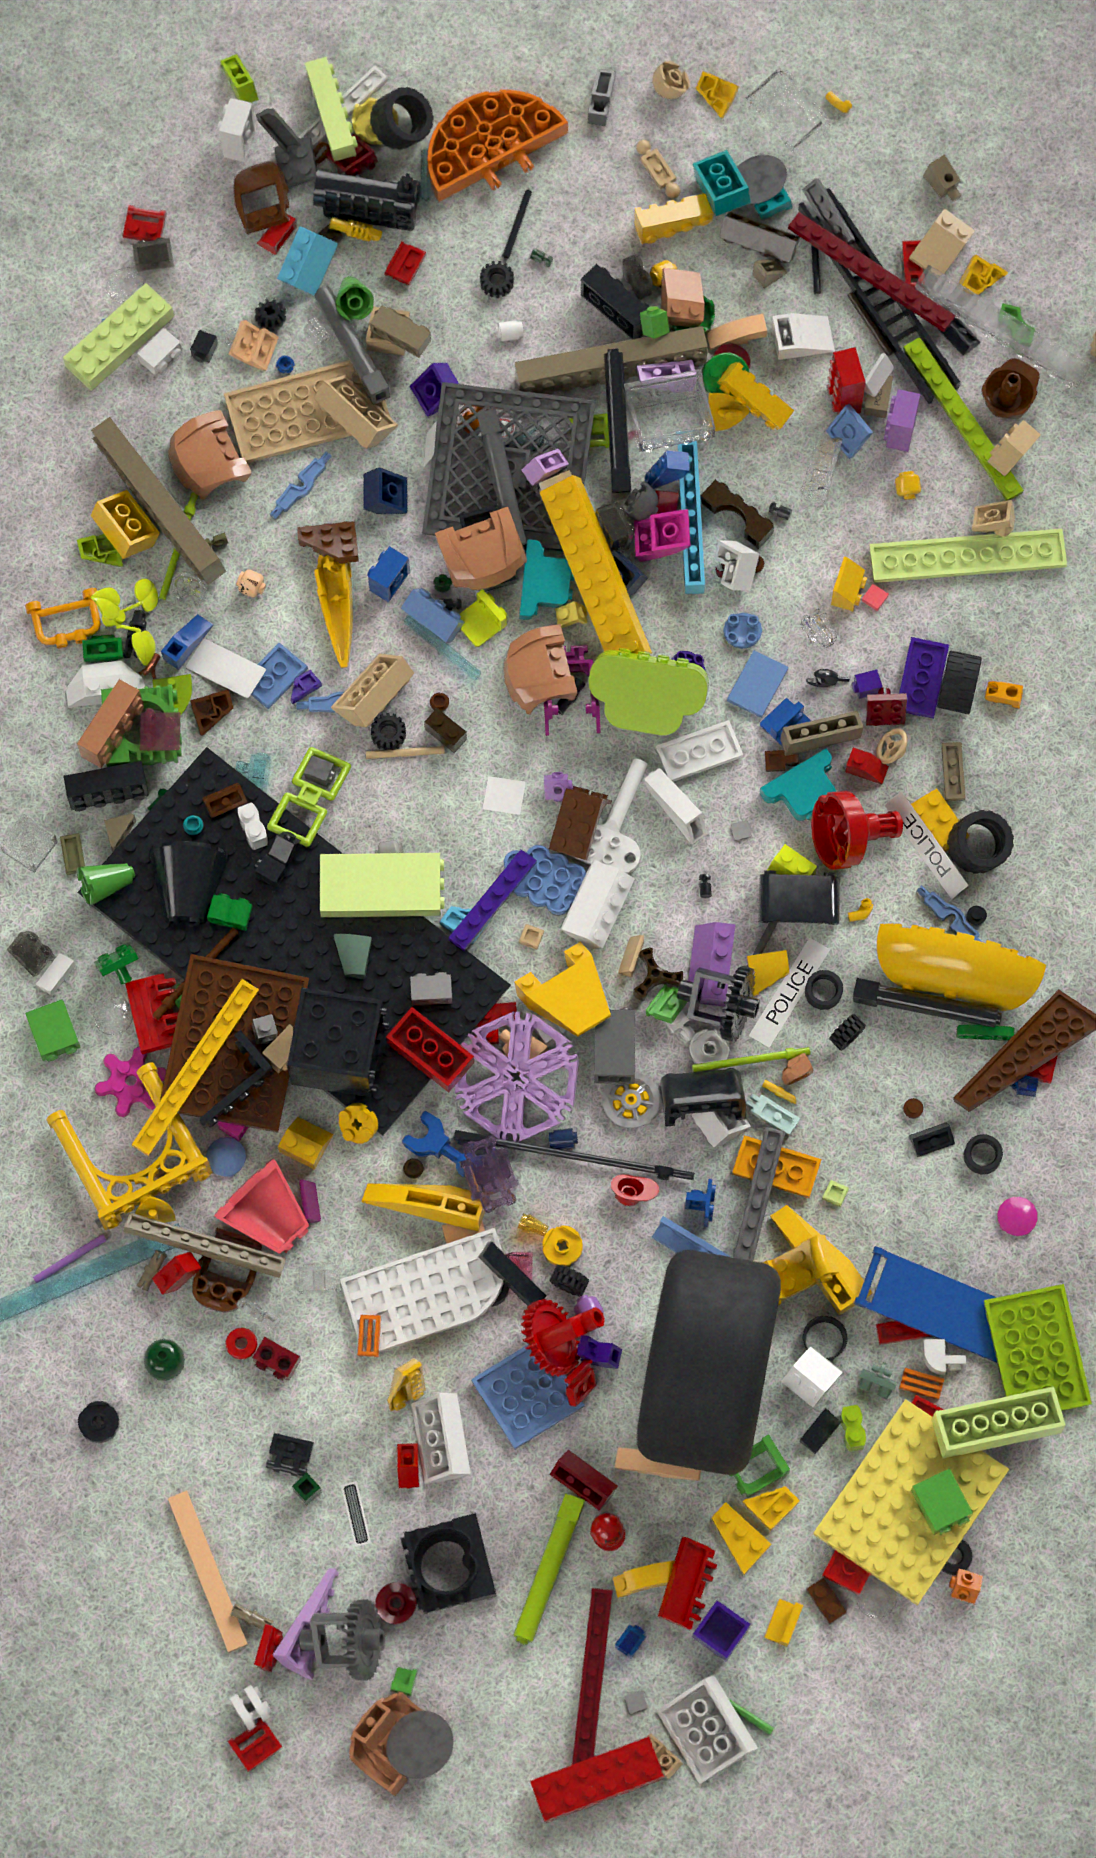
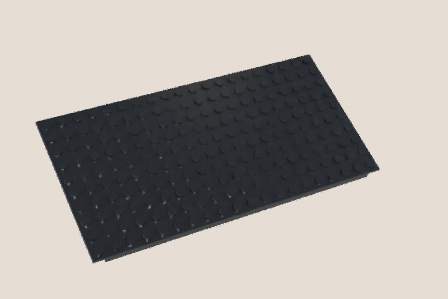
M206 747L102 864L127 863L129 867H133L135 873L133 882L91 906L185 980L190 955L206 957L232 928L211 923L207 918L205 923L200 922L198 925L188 924L187 920H181L179 924L165 922L149 859V850L155 845L160 848L162 843L174 841L210 844L211 849L216 850V847L225 850L228 853V860L215 895L223 893L229 895L232 900H238V898L246 899L252 904L253 909L247 930L236 929L239 933L215 959L309 978L307 989L382 1000L383 1008H387L385 1022L389 1023L388 1031L383 1030L374 1084H378L377 1092H372L371 1097L323 1090L344 1108L353 1103L366 1105V1108L370 1112L373 1111L378 1120L377 1132L383 1136L431 1080V1078L387 1044L386 1036L413 1007L461 1045L468 1037L467 1035L476 1028L511 987V984L467 950L463 951L448 940L449 936L424 916L321 917L320 854L343 853L318 833L309 847L299 844L292 861L285 865L287 873L277 889L257 878L254 867L259 859H263L265 854L268 856L278 835L269 831L267 825L279 803ZM235 783H239L248 802L241 806L253 803L256 806L260 822L266 830L267 845L256 850L250 847L246 832L240 824L238 807L211 818L202 798ZM286 808L277 823L278 826L303 837H306L310 830L309 826ZM189 816H198L203 821V829L197 835H190L184 830L183 823ZM80 889L77 893L83 897ZM334 934L372 937L365 979L345 976L334 940ZM439 972L451 975L452 1003L412 1006L410 977H415L416 974L433 976Z

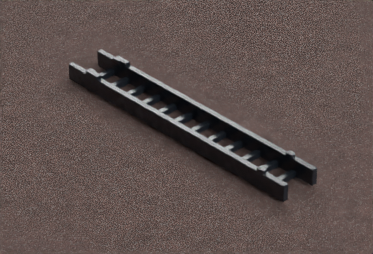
M830 187L827 188L826 191L855 238L853 243H857L863 255L882 266L848 216L843 205L838 201ZM803 202L800 203L798 211L819 225L820 219L816 215L813 218ZM830 257L926 402L931 404L934 396L928 389L927 384L922 380L921 375L917 373L918 371L907 358L906 353L903 352L897 343L914 332L919 335L955 390L958 389L961 383L914 312L893 298H889L873 307L867 297L879 291V289L873 286L863 292L857 283L862 278L858 275L853 277L846 267ZM896 302L902 312L883 322L877 312ZM906 317L912 327L893 337L887 327Z

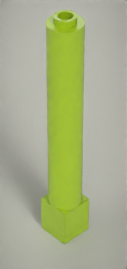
M566 1493L564 1495L551 1535L513 1634L518 1643L527 1645L528 1642L533 1643L573 1532L585 1504L583 1499Z

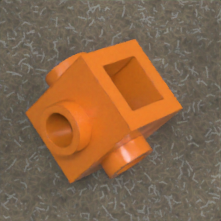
M958 1569L956 1576L952 1575L949 1582V1588H952L950 1597L975 1604L981 1590L983 1576Z

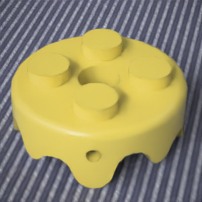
M372 97L368 98L363 104L359 105L357 103L354 106L352 127L354 133L365 143L379 145L383 143L377 139L370 124V113L372 112L373 105L378 100ZM392 107L393 119L396 125L399 126L398 112Z

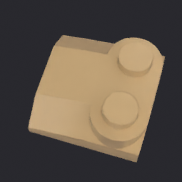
M1012 500L974 507L972 531L995 532L996 535L1003 537L1008 536L1013 531L1015 513Z

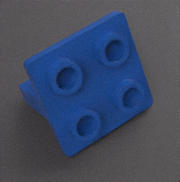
M785 698L760 722V726L783 747L780 738L784 727L810 722L811 720L803 713V704L798 701L794 705L788 698Z
M709 1178L707 1194H704L701 1190L686 1192L685 1209L705 1211L703 1227H708V1221L712 1222L714 1205H711L710 1202H714L716 1185H712V1179Z

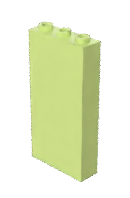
M440 853L320 854L321 917L441 916V909H445L444 897H441V890H444V878H441V871H444V859H440Z

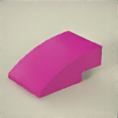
M688 509L650 515V518L646 520L634 521L635 554L639 562L666 557L691 547Z

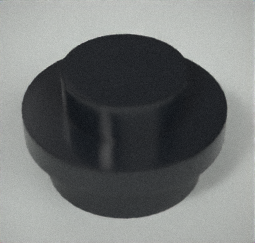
M978 905L972 906L967 912V919L973 925H981L987 918L986 910Z

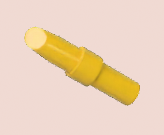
M765 1079L762 1087L773 1092L779 1098L797 1104L794 1095Z

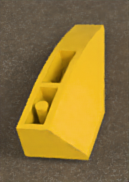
M367 1183L362 1203L479 1232L490 1195L451 1185Z
M788 1205L770 1215L792 1249L816 1235H821ZM826 1239L828 1253L840 1273L832 1276L831 1280L824 1283L820 1282L817 1285L840 1316L855 1306L854 1301L859 1296L864 1279L852 1262ZM869 1290L867 1297L873 1294L871 1290Z
M415 1358L394 1370L387 1399L390 1411H399L412 1398L415 1401L424 1395L423 1392L426 1390L423 1369L421 1363Z

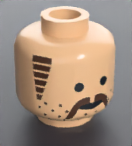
M250 569L245 572L242 571L236 582L239 592L251 598H255L258 594L262 595L266 584L263 583L264 577L262 574Z

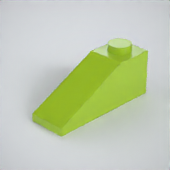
M236 54L220 60L236 98L249 103L259 100L254 81L239 56Z

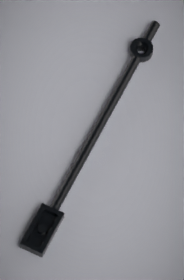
M455 1130L454 1140L458 1141L457 1144L469 1146L470 1143L478 1144L477 1147L481 1149H489L490 1146L509 1148L653 1173L657 1175V1179L667 1181L669 1177L694 1180L695 1172L677 1170L667 1166H654L498 1139L494 1136Z

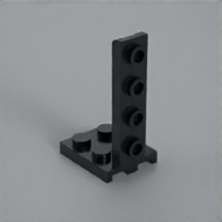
M241 1030L234 1035L236 1039L234 1043L243 1055L247 1053L249 1063L257 1071L200 1118V1123L204 1129L207 1126L209 1128L213 1127L219 1121V1116L223 1113L227 1115L235 1108L234 1104L237 1101H244L249 1097V1091L254 1087L257 1089L266 1082L265 1078H269L274 1074L272 1066Z

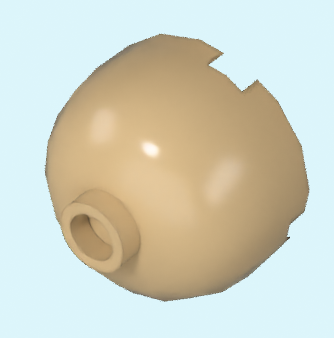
M664 61L656 68L652 77V84L656 93L666 99H676L682 96L690 87L688 75L685 71L682 73L678 69L680 66L677 63Z

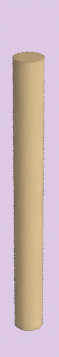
M444 746L366 751V759L445 754Z

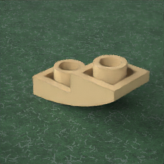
M650 1733L648 1736L652 1742L663 1775L670 1779L683 1763Z

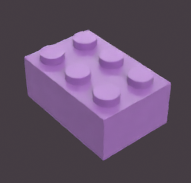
M898 389L896 396L892 395L883 439L887 441V448L909 452L920 394Z

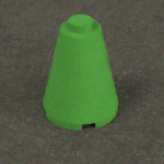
M345 277L341 282L336 297L338 312L348 320L366 318L372 312L374 306L372 292L356 277Z
M127 863L77 868L78 881L82 883V887H80L86 903L90 905L96 904L133 882V878H135L133 867H129Z

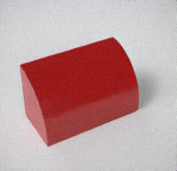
M288 215L290 221L268 228L258 240L257 245L276 255L297 228L296 219Z

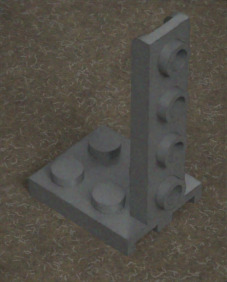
M274 108L264 109L262 112L257 113V121L278 144V146L274 147L276 161L284 174V180L288 185V189L315 180L318 170L311 138L309 136L299 138Z

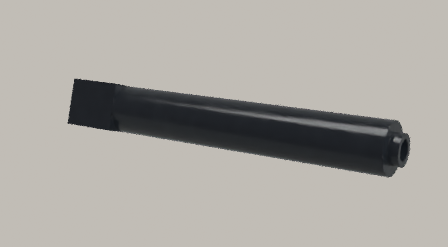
M608 349L607 353H604L611 490L612 494L630 493L632 490L623 352H619V349Z
M861 978L856 979L853 992L854 1003L874 1007L881 1005L995 1028L996 1024L1000 1025L1002 1018L999 1008L883 986L880 982Z

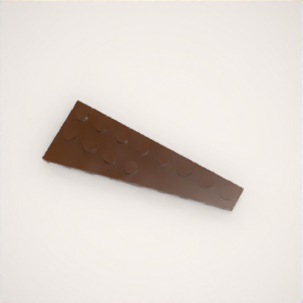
M1058 989L953 1097L954 1102L968 1112L974 1110L1096 1031V1014Z

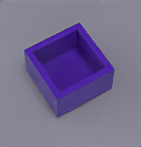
M716 1600L692 1634V1638L727 1662L750 1629L751 1624Z

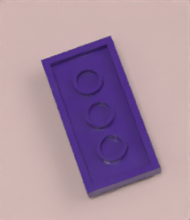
M911 637L899 694H907V714L934 719L949 644Z

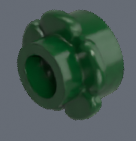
M440 574L439 577H435L433 580L434 588L442 593L449 591L452 585L451 578L447 577L446 574Z

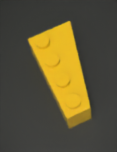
M705 193L682 198L678 203L674 200L667 201L664 206L658 207L657 204L649 205V209L642 210L641 207L634 208V226L641 244H652L657 239L663 237L670 238L675 233L681 231L688 232L693 227L699 225L706 226L713 221V211Z
M741 363L730 364L717 382L721 385L720 389L728 395L731 393L735 396V401L741 406L746 405L751 409L749 412L757 418L761 417L766 421L765 425L770 429H781L795 410L777 395L773 394L771 396L769 394L771 390L765 384L755 382L756 377L751 372L742 370L744 366Z

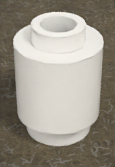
M514 320L498 323V327H495L496 338H500V341L503 342L523 337L522 322Z

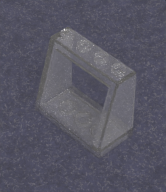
M700 369L625 384L626 410L639 452H649L663 447L670 448L673 445L689 444L693 441L709 440L715 437V425ZM690 398L695 399L703 426L643 437L635 409Z

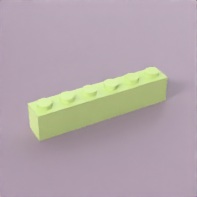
M326 57L306 62L307 75L334 161L356 156L355 148L358 147L355 136L351 137L350 134L353 133L350 121H346V118L349 117L346 107L341 105L344 103L342 93H337L339 84L337 78L332 77L335 74L332 63L328 64Z

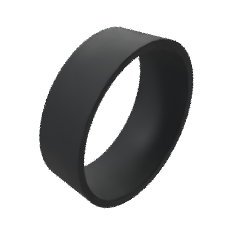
M825 1315L815 1317L804 1328L803 1344L806 1350H808L806 1336L814 1325L830 1323L836 1326L842 1334L843 1344L838 1354L826 1358L827 1360H832L839 1356L846 1348L848 1341L846 1328L834 1317Z

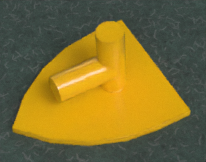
M709 393L707 431H721L737 425L748 415L750 409L746 405L741 406L735 401L736 397L732 395Z
M151 1196L143 1200L135 1211L137 1215L164 1223L176 1221L172 1207L163 1200Z

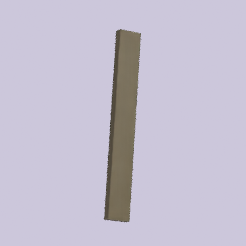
M130 1212L123 1232L277 1278L281 1277L286 1258Z

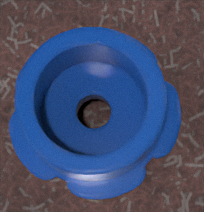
M287 355L281 356L276 362L277 370L282 374L292 372L295 366L294 360Z

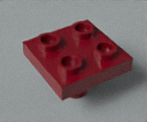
M884 688L878 690V694L867 695L866 726L905 725L907 694H891L889 688H886V694H884Z

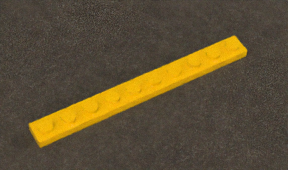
M241 979L131 1146L147 1156L151 1154L259 992V989Z

